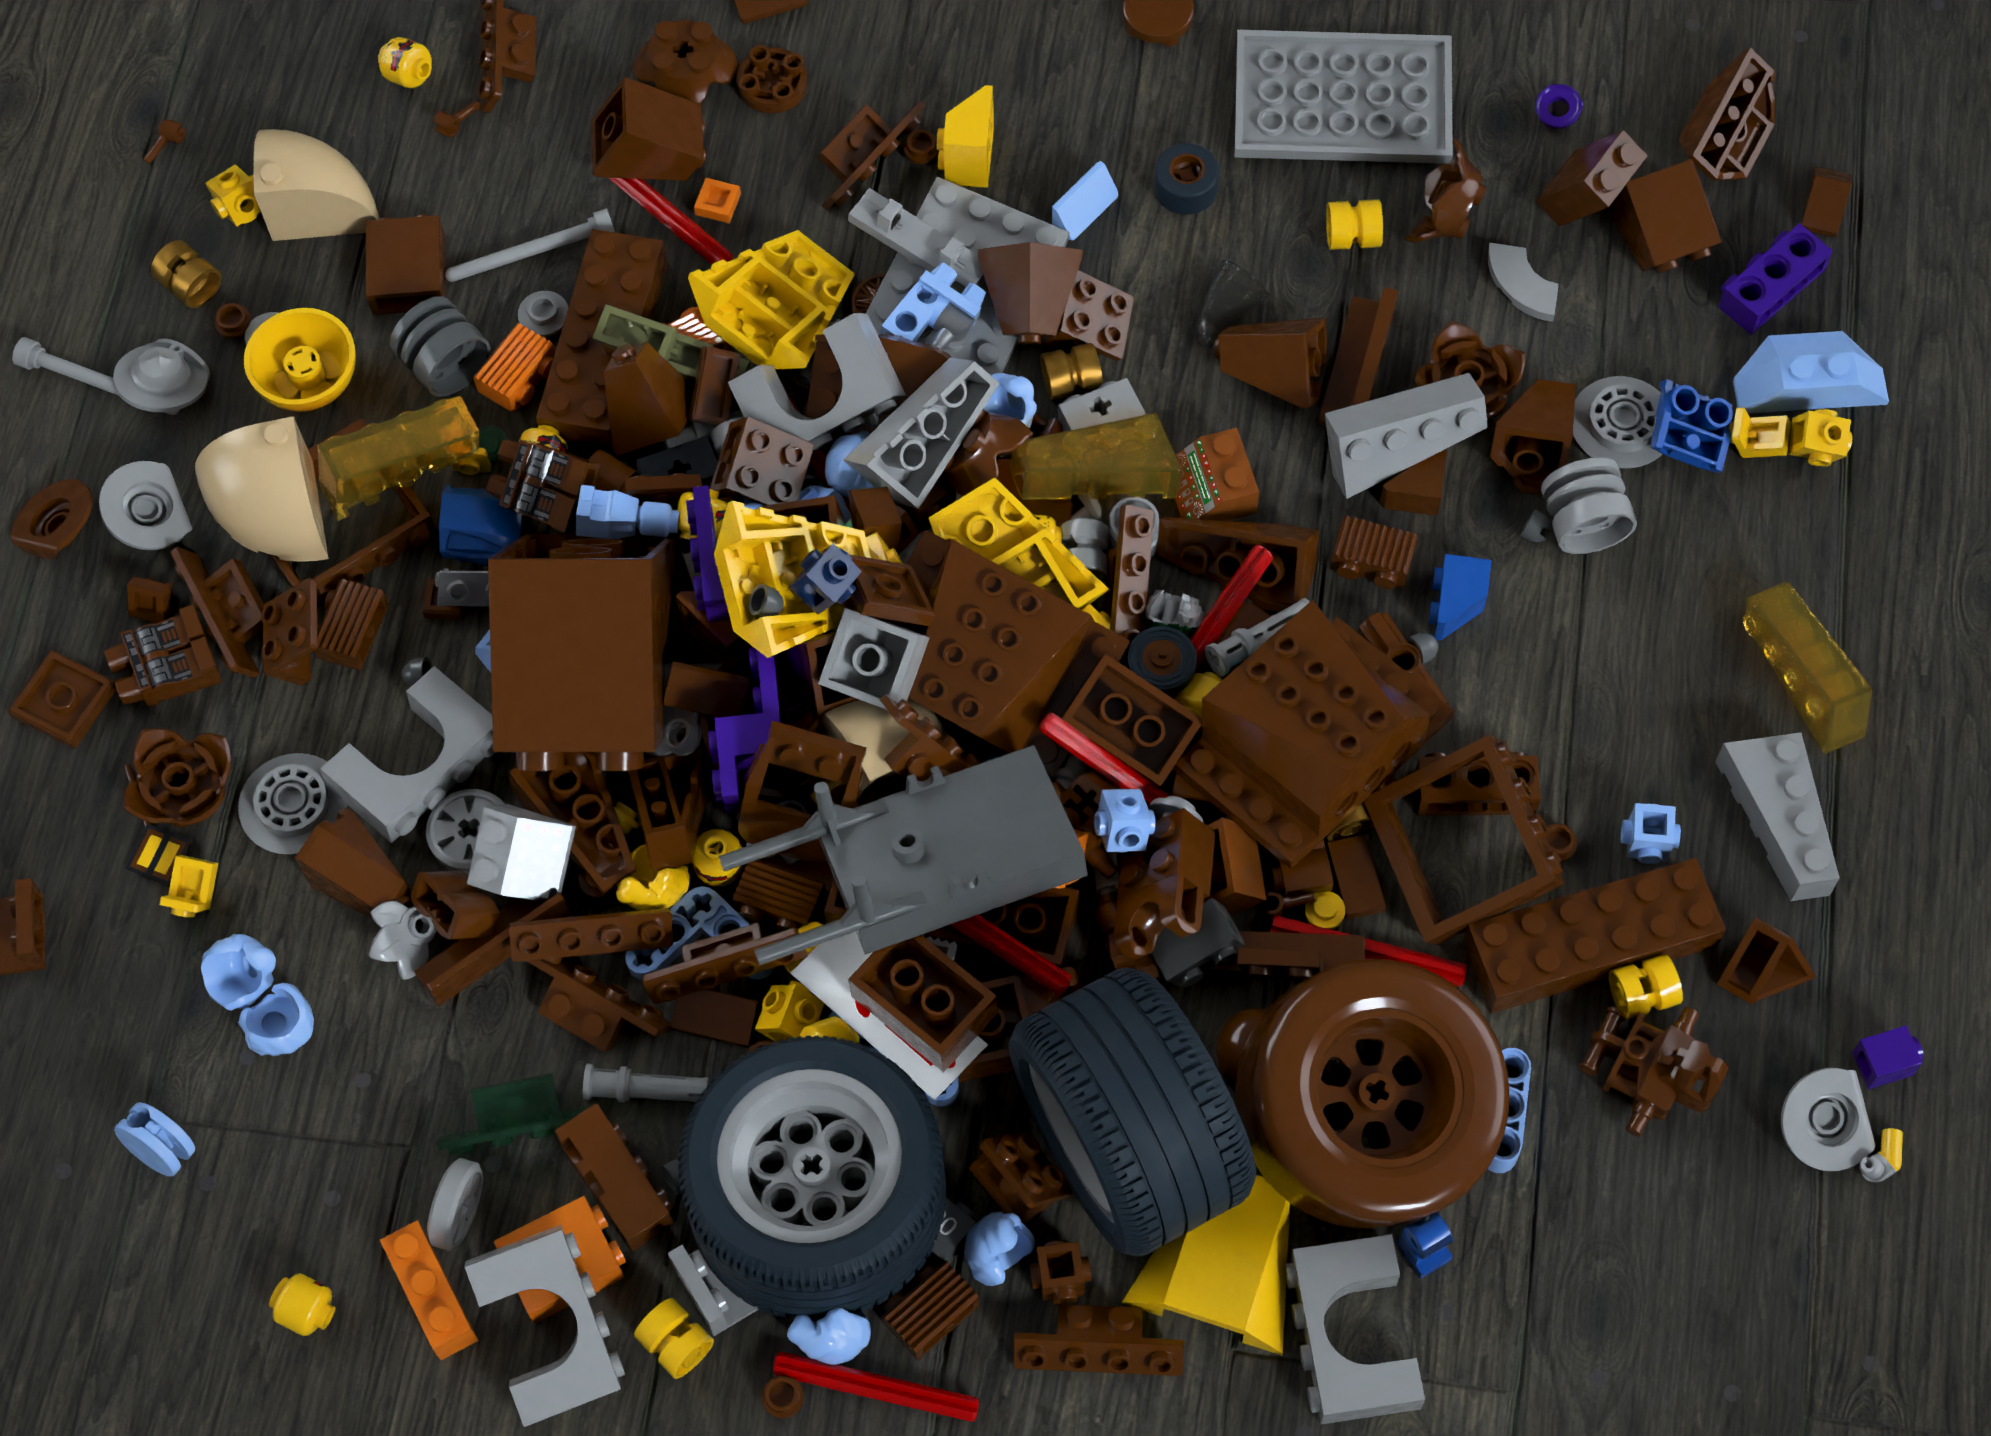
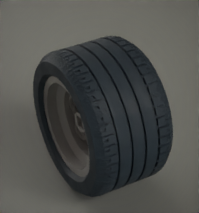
M1127 967L1114 970L1103 978L1025 1017L1015 1026L1009 1041V1054L1018 1083L1033 1118L1058 1167L1065 1175L1066 1181L1083 1209L1103 1237L1118 1252L1133 1256L1147 1255L1204 1224L1206 1221L1241 1204L1250 1195L1256 1178V1165L1247 1133L1236 1106L1212 1058L1187 1017L1166 989L1149 973Z
M798 1036L797 1038L791 1037L785 1041L781 1039L779 1042L774 1041L770 1045L765 1044L761 1048H755V1051H749L747 1055H742L738 1061H733L731 1065L725 1068V1071H721L713 1079V1083L708 1084L701 1094L702 1097L698 1098L686 1122L679 1147L678 1177L681 1195L696 1243L708 1267L719 1281L737 1297L742 1298L743 1301L753 1307L757 1306L759 1310L769 1314L773 1313L775 1316L786 1319L791 1317L794 1320L797 1315H807L811 1321H817L824 1318L829 1310L843 1308L857 1315V1312L863 1313L868 1309H872L874 1305L878 1306L888 1300L890 1295L894 1296L903 1288V1285H907L915 1276V1272L918 1273L925 1264L934 1247L933 1241H937L941 1230L940 1224L943 1222L945 1213L944 1207L946 1206L947 1191L942 1141L936 1117L927 1098L912 1078L892 1060L874 1049L871 1050L868 1046H863L860 1043L854 1044L853 1041H846L843 1038L838 1040L836 1037L829 1038L828 1036H823V1038L819 1036H806V1038ZM810 1139V1141H808L805 1144L796 1143L802 1140ZM838 1142L852 1145L850 1150L843 1153L832 1149ZM770 1162L783 1164L782 1169L776 1173L771 1174L763 1171V1168ZM819 1166V1174L816 1175L814 1172H809L806 1175L805 1169L807 1167L815 1169ZM851 1179H860L865 1182L864 1186L856 1191H850L844 1187ZM781 1200H791L795 1203L792 1209L786 1212H778L773 1209L776 1203ZM824 1208L833 1209L836 1212L831 1219L826 1221L815 1218V1214Z

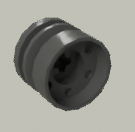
M444 296L429 298L411 308L398 321L391 333L389 343L392 353L402 360L403 365L412 370L415 378L430 394L436 397L449 396L470 384L474 380L473 376L489 358L491 351L489 341L474 325L467 322L465 315L458 311L451 300Z

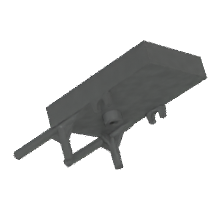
M1032 745L947 776H943L938 766L930 768L931 776L927 780L917 781L915 774L907 776L906 790L855 808L833 804L828 785L825 782H819L814 786L818 810L803 827L720 855L719 860L723 871H727L819 838L822 850L847 909V912L839 920L754 949L758 964L762 965L855 931L866 955L1088 876L1083 848L1035 746Z

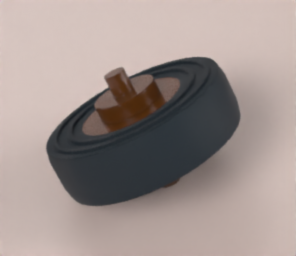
M1157 626L1146 629L1135 637L1127 652L1126 666L1129 670L1168 696L1181 692L1192 681L1197 667V654L1193 643L1184 633L1171 627Z

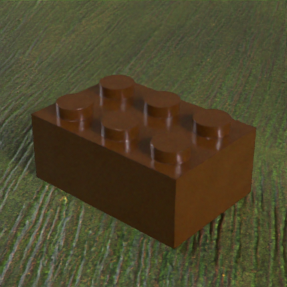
M1106 653L1100 656L1060 716L1062 720L1157 787L1163 784L1202 724V718Z
M922 935L874 951L848 979L852 998L943 1073L998 1014L997 996Z

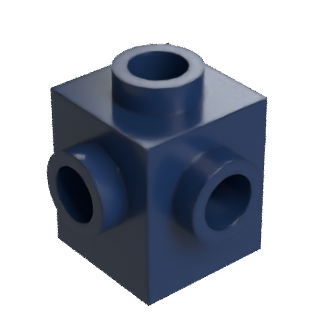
M833 543L821 552L817 548L813 549L799 564L803 571L789 587L818 615L836 602L840 605L847 600L856 590L852 583L862 571L854 564L852 557L847 552L839 549Z

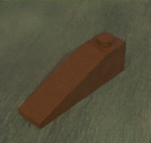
M1161 517L1159 519L1157 556L1195 575L1201 574L1221 584L1220 588L1225 589L1255 545L1263 546L1271 552L1273 560L1246 598L1252 600V604L1262 609L1280 612L1297 603L1300 599L1307 598L1317 564L1319 530L1283 524Z
M564 752V767L557 770L525 771L515 767L509 771L511 789L528 811L576 826L569 857L603 894L636 871L602 772L596 769V758L593 752Z

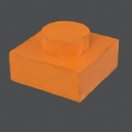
M705 178L694 205L695 215L730 224L741 196L740 186Z

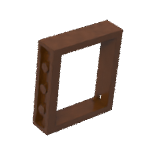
M361 418L308 449L313 460L316 480L366 451L413 518L313 578L317 584V607L325 604L328 592L331 589L336 590L340 579L360 584L365 579L366 573L378 566L386 567L397 560L399 553L411 546L419 547L424 545L430 539L431 534L436 532L430 514ZM268 554L291 588L302 582L288 561L280 560L278 556Z
M1487 735L1370 794L1364 801L1423 940L1427 944L1440 945L1465 933L1468 924L1502 915L1565 884L1561 875L1564 872L1560 864L1562 860L1555 850L1550 851L1544 837L1548 835L1546 824L1538 813H1533L1528 802L1532 798L1531 791L1526 781L1522 777H1517L1512 763L1516 762L1514 753L1509 751L1505 741L1502 742L1501 739L1491 735ZM1485 756L1538 875L1443 920L1392 802Z

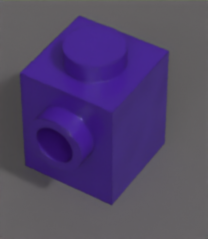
M1907 1025L1860 1039L1852 1051L1868 1090L1914 1076L1923 1064L1921 1044L1915 1036H1911Z

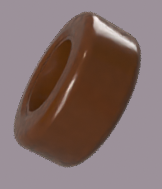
M1365 959L1341 963L1319 972L1284 993L1264 1012L1250 1033L1241 1055L1236 1078L1235 1102L1252 1148L1255 1165L1268 1183L1281 1196L1300 1210L1320 1220L1339 1226L1372 1229L1389 1227L1436 1213L1453 1204L1479 1181L1493 1161L1504 1136L1509 1112V1080L1504 1056L1492 1028L1476 1005L1456 986L1441 976L1410 963L1386 959ZM1357 1040H1378L1381 1043L1382 1051L1377 1065H1363L1355 1049ZM1402 1056H1407L1419 1076L1417 1083L1401 1086L1394 1078L1392 1069ZM1331 1057L1338 1059L1348 1070L1349 1075L1343 1087L1327 1085L1321 1080L1324 1067ZM1370 1086L1374 1087L1373 1095L1378 1098L1373 1102L1369 1100L1371 1093L1366 1090ZM1400 1101L1417 1103L1422 1108L1419 1121L1412 1131L1407 1130L1395 1117V1111ZM1342 1102L1348 1108L1351 1120L1341 1132L1334 1131L1323 1113L1326 1105ZM1366 1123H1380L1383 1126L1388 1139L1386 1148L1368 1149L1363 1147L1361 1138Z

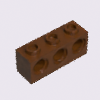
M1435 752L1427 754L1425 757H1419L1415 771L1447 756V754ZM1513 752L1516 762L1512 763L1517 777H1522L1526 781L1532 794V798L1528 802L1533 813L1536 814L1541 801L1538 756H1527L1523 752ZM1485 756L1440 778L1447 784L1444 787H1436L1430 783L1416 790L1417 816L1511 815ZM1473 777L1480 778L1486 785L1477 787L1472 785L1468 779Z

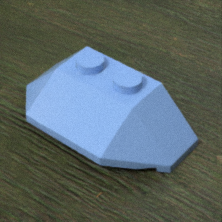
M1843 331L1770 335L1759 346L1733 380L1737 408L1745 407L1747 413L1887 405L1889 402L1883 368Z

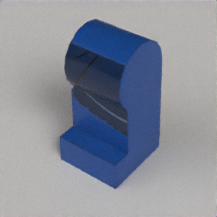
M1438 1212L1404 1227L1397 1243L1420 1279L1450 1262L1453 1257L1447 1248V1245L1453 1242V1237Z

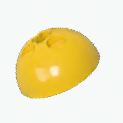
M314 308L290 309L270 317L254 331L244 353L245 373L256 392L266 401L279 408L298 412L316 410L337 399L351 381L356 363L354 341L345 324L334 315Z

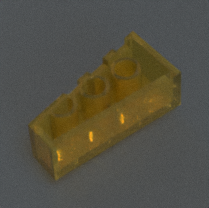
M457 396L451 399L438 400L431 406L416 411L403 412L396 418L378 424H368L360 430L344 436L330 437L325 442L318 444L320 488L337 521H340L350 516L347 509L363 501L368 507L381 500L378 495L379 493L395 485H399L404 489L414 484L422 472L427 469L432 473H436L479 452V429L462 397Z
M1157 413L1027 439L1020 448L1012 452L1010 473L1022 500L1071 499L1073 494H1088L1091 496V499H1106L1107 494H1128L1129 497H1140L1143 499L1145 494H1162L1163 499L1177 498L1182 468Z
M1786 581L1748 597L1746 613L1743 617L1745 629L1758 643L1823 753H1829L1865 737L1872 688L1791 584Z

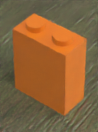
M585 1196L493 1241L496 1248L499 1249L562 1224L565 1235L571 1232L574 1233L581 1252V1256L575 1258L577 1268L580 1274L588 1272L595 1293L624 1279L619 1266L626 1263V1260L616 1240L608 1243L602 1232V1229L608 1227V1223L599 1205L596 1204L590 1208ZM528 1289L518 1292L534 1324L570 1306L562 1297L548 1290Z

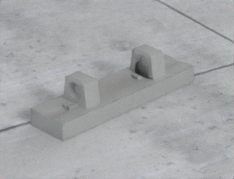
M871 188L865 192L848 215L850 223L929 272H932L940 263L944 262L957 273L956 280L952 286L961 292L964 291L969 283L979 286L984 280L978 255L964 247V243L953 236L951 238L903 209L902 205L891 198L888 200ZM894 218L898 222L891 230V225Z

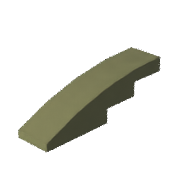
M607 304L604 307L592 338L593 341L613 350L625 344L635 346L648 342L687 381L695 383L701 347L705 345L713 347V344L678 333L674 327ZM740 358L737 377L749 371L750 362L748 360Z

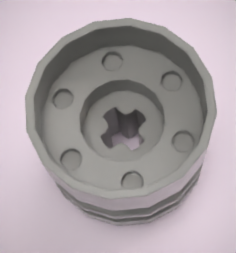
M1588 458L1575 461L1554 471L1542 482L1541 492L1547 502V511L1554 517L1552 526L1562 551L1570 554H1587L1601 551L1618 544L1635 531L1637 520L1630 500L1624 495L1626 487L1621 479L1619 466L1614 460L1608 458Z

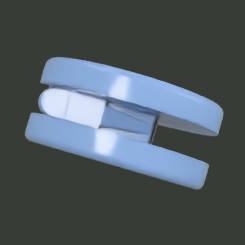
M137 1102L129 1110L127 1119L120 1120L114 1129L118 1139L134 1156L165 1176H174L180 1170L181 1164L177 1157L188 1160L195 1152V1145L185 1131L164 1113L146 1103Z

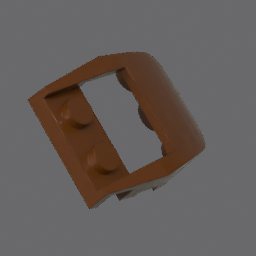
M824 334L815 335L816 347L806 417L811 419L820 418L830 412L838 402L842 391L841 369ZM877 334L885 351L888 352V358L906 394L905 397L895 401L897 408L951 357L942 349L923 342L911 341L899 335ZM897 408L879 416L878 426ZM863 425L849 433H845L844 430L838 433L853 435L860 431H869L871 434L877 427Z
M772 720L769 726L767 742L765 744L760 743L754 754L753 761L743 777L738 821L740 836L748 843L755 844L803 827L812 817L808 813L758 800L769 763L845 784L847 786L840 806L848 808L858 807L863 777L861 766L867 747ZM819 838L777 853L805 861L819 862L826 860Z

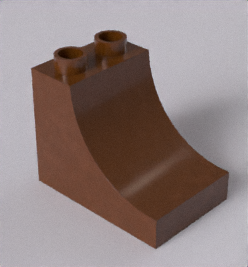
M669 533L664 538L634 535L620 539L590 538L577 536L576 534H525L488 559L493 752H516V768L525 771L561 769L564 767V752H595L596 769L630 771L644 767V752H655L664 739L663 698L666 643L672 595L676 582L679 580L678 533Z

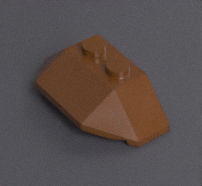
M1751 47L1745 49L1706 87L1679 138L1687 157L1692 159L1693 163L1712 181L1746 179L1775 125V97L1772 82L1775 81V71Z

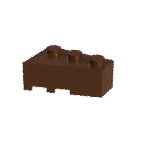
M698 747L687 756H678L672 753L645 759L643 768L628 771L633 799L653 872L665 868H676L693 862L710 787L707 761L702 747Z
M597 1102L555 1130L565 1155L632 1252L674 1224L669 1213L674 1208L672 1202L661 1187L654 1190L647 1179L651 1176V1173L639 1155L632 1157L625 1146L629 1143L625 1134L616 1122L611 1125Z

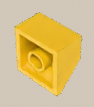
M985 85L947 112L945 128H938V170H944L945 180L956 185L988 188L994 134L993 86Z

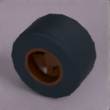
M1193 143L1176 144L1167 148L1158 157L1154 168V190L1160 204L1169 211L1182 215L1197 214L1207 209L1215 201L1219 189L1220 171L1217 159L1211 151Z

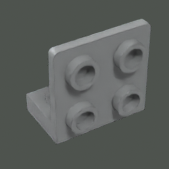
M680 1245L668 1253L673 1268L713 1336L759 1310L757 1306L753 1307L743 1301L742 1298L737 1297L719 1281L708 1267L699 1249L688 1255L684 1246Z

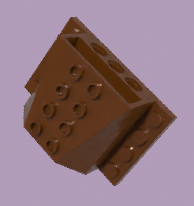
M925 529L906 565L912 566L936 615L932 624L925 626L876 617L877 619L930 637L908 698L1009 754L1034 745L1047 774L1053 777L1055 771L1062 768L1070 752L1041 732L1039 729L1041 721L1048 713H1054L1060 718L1100 656L1106 653L1120 663L1131 642L1096 623L1090 614L954 540L948 542Z
M1311 600L1202 698V739L1176 762L1175 772L1286 866L1292 869L1365 801L1370 794L1380 787L1453 719L1454 709L1341 619L1336 617L1330 623L1314 600Z

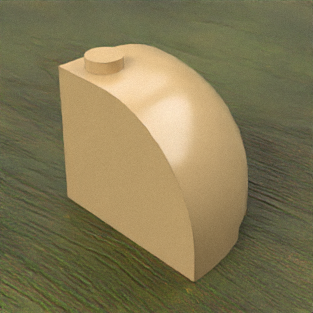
M264 129L257 132L254 144V195L272 241L366 233V221L380 219L373 196L362 175L336 149L316 138L298 132L277 129Z
M294 416L233 430L218 437L201 451L195 463V473L200 491L215 521L231 535L232 539L256 553L261 551L276 555L280 560L303 562L329 559L314 464Z
M908 698L907 703L919 714L917 719L921 721L924 717H927L942 732V738L947 734L954 738L948 726L939 715ZM858 700L818 715L820 719L816 728L818 734L867 747L861 766L863 777L858 802L863 800L874 786L899 775L890 768L884 758L910 732L897 723L888 710Z

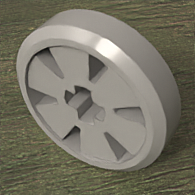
M479 789L457 791L442 799L432 810L426 826L427 842L437 862L449 871L461 870L469 875L477 836L467 835L465 837L463 829L468 826L470 829L476 827L477 831H479L483 808L486 806L504 805L505 803L496 795Z
M459 1158L444 1173L436 1190L428 1218L427 1235L431 1246L452 1251L465 1238L476 1214L482 1192L483 1173L479 1163Z

